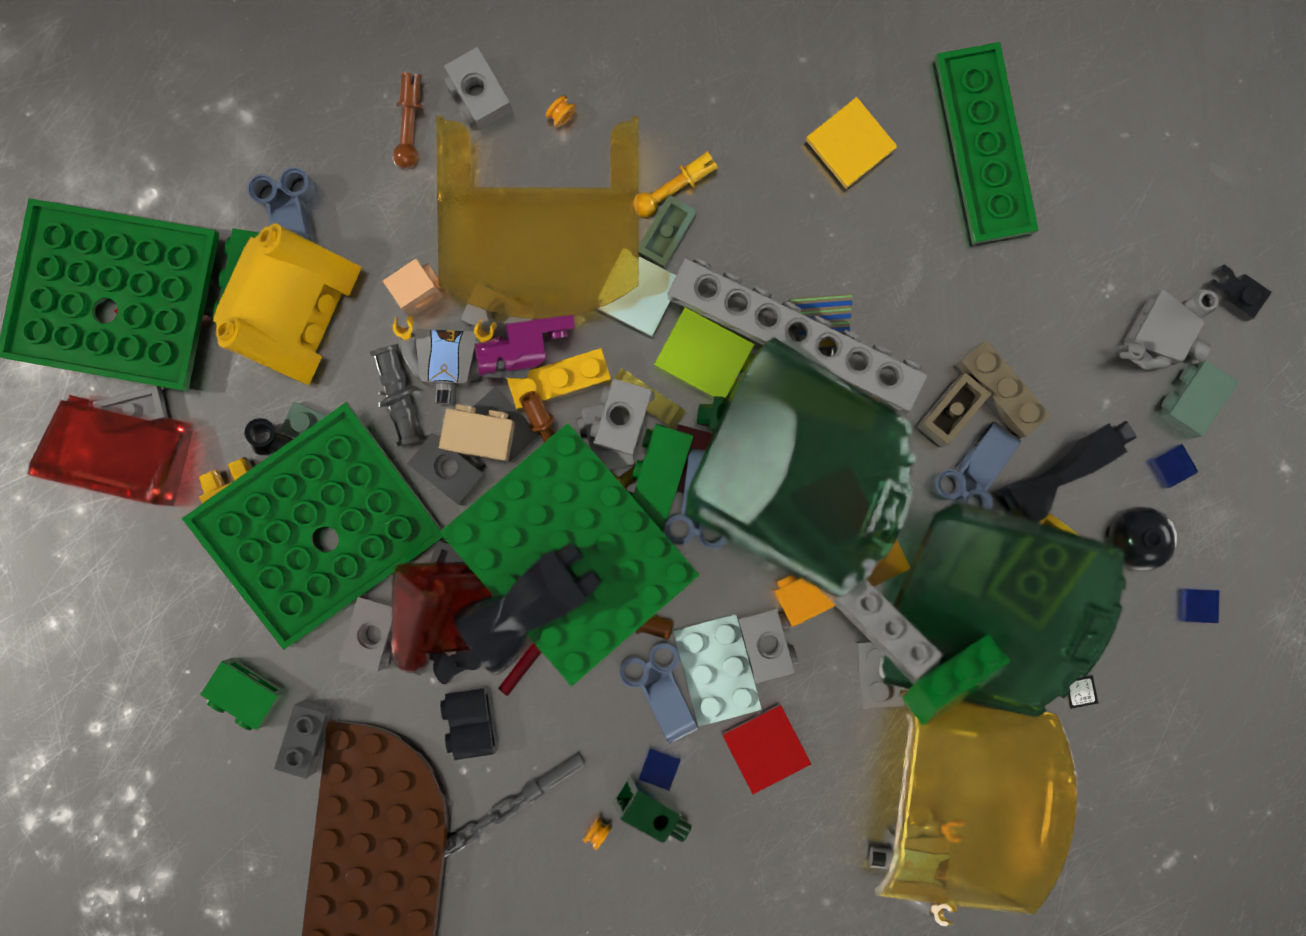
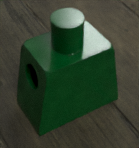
M629 775L612 802L621 821L661 843H665L669 836L683 842L691 831L692 825L681 819L682 814L674 802L632 775Z

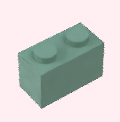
M1207 360L1194 365H1188L1179 378L1182 383L1178 389L1171 391L1161 405L1164 410L1159 417L1191 439L1204 436L1239 384L1237 380Z

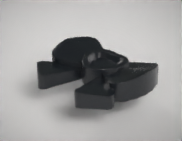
M460 636L453 637L456 655H451L447 658L442 649L435 645L429 656L430 660L434 661L433 671L441 684H448L454 675L466 669L477 670L480 667L479 660Z

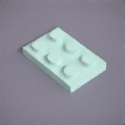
M736 613L673 630L698 727L762 710Z

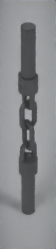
M579 754L574 756L538 781H532L529 785L522 788L523 794L517 798L509 797L501 801L490 810L489 816L479 823H468L448 836L445 857L449 854H455L475 841L480 835V830L491 823L500 824L513 816L518 811L519 805L526 800L529 803H533L544 795L545 791L585 766ZM509 803V807L513 808V810L499 818V814L495 813V811ZM471 828L470 832L475 834L465 840L462 833Z

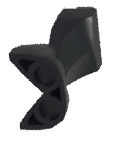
M1124 421L1117 426H1111L1108 423L1092 430L1077 439L1072 449L1043 474L1019 480L997 490L999 503L1014 529L1017 530L1022 527L1027 520L1033 525L1044 520L1052 509L1059 486L1092 474L1128 452L1124 445L1137 438L1129 423Z
M575 542L559 549H551L518 579L504 597L489 596L477 599L453 613L452 617L458 632L479 662L493 675H499L517 660L526 644L528 631L549 624L590 600L592 598L591 594L603 583L593 568L579 578L575 574L571 566L584 557Z

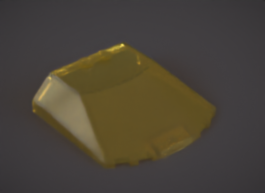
M900 690L899 696L904 697L908 691ZM964 699L923 726L905 704L909 726L892 863L881 885L875 886L874 893L882 897L1034 915L1051 893L1063 870L1073 838L1076 820L1077 787L1074 761L1067 736L1057 714Z

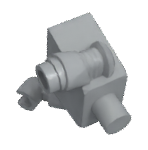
M1163 289L1152 294L1128 339L1124 340L1123 348L1128 350V352H1120V358L1130 359L1144 370L1167 369L1171 365L1183 362L1187 355L1202 362L1208 355L1211 345L1197 338L1204 325L1202 318L1211 314L1217 308L1218 296L1213 291L1198 290L1191 298L1181 303Z

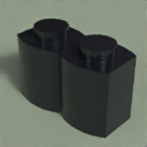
M487 686L446 693L445 700L440 702L442 719L448 720L450 733L445 734L447 753H453L454 760L495 754L496 743Z

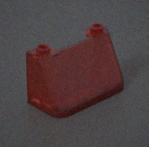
M68 395L67 401L60 399L29 462L27 475L143 503L163 506L175 505L193 434L192 430L182 428L184 422L164 417L163 422L158 423L88 406L89 399Z
M465 562L406 563L395 566L392 577V654L394 662L401 670L416 672L419 669H423L428 660L426 654L471 650L454 624L453 613L474 600L493 595Z

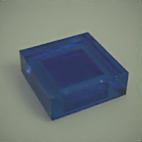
M1178 444L1151 459L1166 488H1171L1199 472L1183 444Z
M1183 589L1182 621L1219 623L1220 590Z
M650 747L638 780L670 791L681 758Z

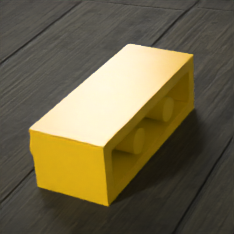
M601 348L532 369L524 379L507 378L515 407L519 412L525 411L519 398L529 391L539 392L543 404L546 405L609 385L612 382Z

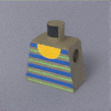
M852 294L789 299L788 302L802 309L800 314L810 319L814 315L829 321L832 324L830 328L839 333H843V330L850 331ZM801 326L792 327L796 342L806 339L804 328ZM823 340L818 344L821 354L824 356L834 355L833 351H836V346L832 341Z

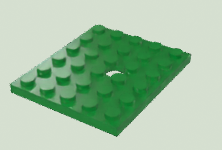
M28 198L0 334V358L188 392L220 233L213 229ZM106 299H111L117 305V315L113 321L103 324L95 316V309L98 304L103 303Z
M348 402L342 404L181 518L283 650L443 538L439 533L442 530ZM320 527H330L335 530L339 539L337 547L331 551L319 550L313 543L315 530Z
M569 423L564 425L439 532L492 595L503 597L518 579L551 549H559L572 542L576 543L584 557L571 566L575 574L579 578L593 568L603 583L591 594L592 598L575 610L549 624L528 631V637L571 687L700 576Z

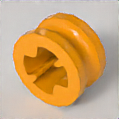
M566 95L557 98L545 113L547 119H554V126L557 128L564 125L577 108L574 103L569 104L567 102L568 97Z
M600 816L593 822L582 840L584 843L591 842L594 850L600 847L613 827L610 823L604 824L602 822L603 818Z

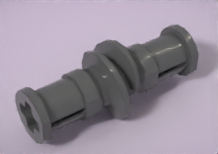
M395 344L370 351V355L375 357L380 374L379 380L384 387V391L378 392V395L386 396L385 399L378 403V406L380 408H390L389 414L391 420L394 421L399 441L396 443L397 446H402L426 438L424 434L421 435L415 415L417 414L415 406L410 398V395L417 391L418 387L406 385L405 372L401 368L396 351L399 350V346Z

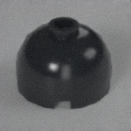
M1129 508L1121 511L1110 524L1109 537H1107V546L1110 554L1119 565L1133 571H1151L1164 566L1173 557L1177 548V532L1173 522L1164 513L1154 508Z

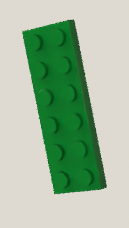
M996 42L937 53L935 63L972 245L1036 233L1039 231L1001 43Z

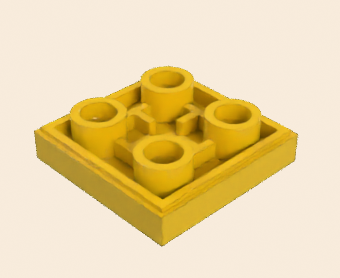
M857 97L806 137L808 144L845 189L850 187L898 147Z

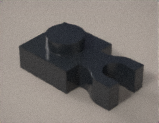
M1225 264L1219 266L1216 272L1224 277V283L1220 284L1213 279L1207 283L1206 287L1214 292L1226 294L1227 296L1222 303L1247 320L1254 319L1272 292L1246 274L1241 275L1237 279L1231 268Z

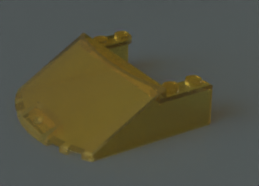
M436 116L438 276L441 288L470 305L500 315L545 319L578 315L595 310L614 302L639 286L638 116H632V121H624L617 124L611 132L610 188L471 187L470 133L462 123L448 121L444 116Z

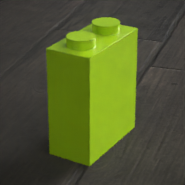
M685 307L655 361L654 369L711 400L714 399V396L732 401L740 386V383L735 381L741 370L747 372L756 357L755 354L751 353L755 344Z

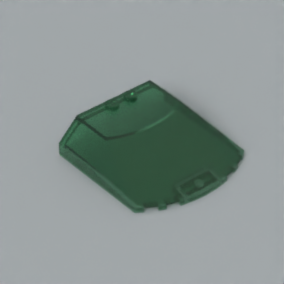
M773 337L763 344L735 384L688 488L687 516L800 579L837 598L842 597L861 581L866 580L873 573L872 570L879 561L886 558L905 522L914 485L910 483L911 466L915 465V454H911L909 436L913 435L911 423Z
M955 501L934 514L893 607L942 654L940 662L931 671L989 634L1011 661L995 679L962 701L1038 717L1047 711L1045 706L1058 696L1064 699L1071 693L1069 687L1080 676L1086 677L1109 645L1123 608L1120 604L1122 590H1126V578L1123 576L1124 554L1120 547L1010 514ZM881 652L879 673L883 683L910 689L913 683Z

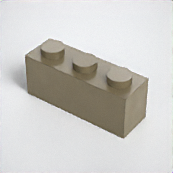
M987 340L977 345L954 365L960 374L967 373L991 393L985 403L1004 426L1019 439L1027 437L1051 416Z

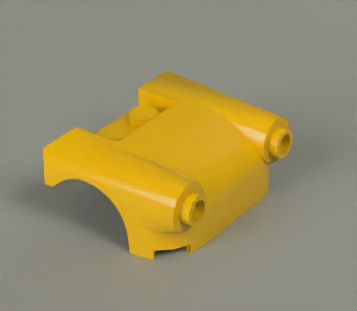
M278 223L265 227L255 238L251 237L247 242L217 306L213 321L216 322L218 344L228 351L306 385H310L322 358V355L316 353L317 348L341 295L350 296L362 267Z

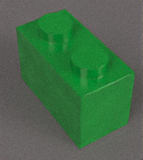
M230 658L220 662L200 695L208 700L206 704L210 708L220 713L228 712L236 717L234 721L237 725L251 731L252 729L258 730L267 724L284 697L285 692Z

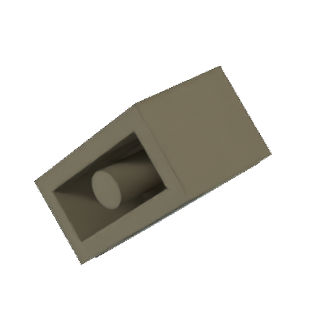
M963 373L954 380L916 427L940 447L947 446L964 428L991 393L967 373Z

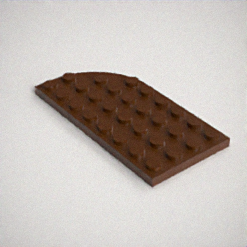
M330 720L328 722L302 936H436L448 832L444 793H441L433 774L434 770L423 755L401 740L402 737L389 730L348 721Z

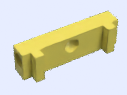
M622 368L614 379L651 389L655 398L649 402L646 412L666 426L676 428L686 410Z

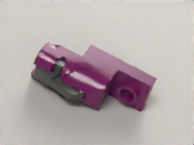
M573 315L509 323L505 326L507 339H502V336L482 343H475L479 376L482 375L484 378H526L530 369H534L546 360L542 335L548 334V340L568 337L567 331L575 328Z

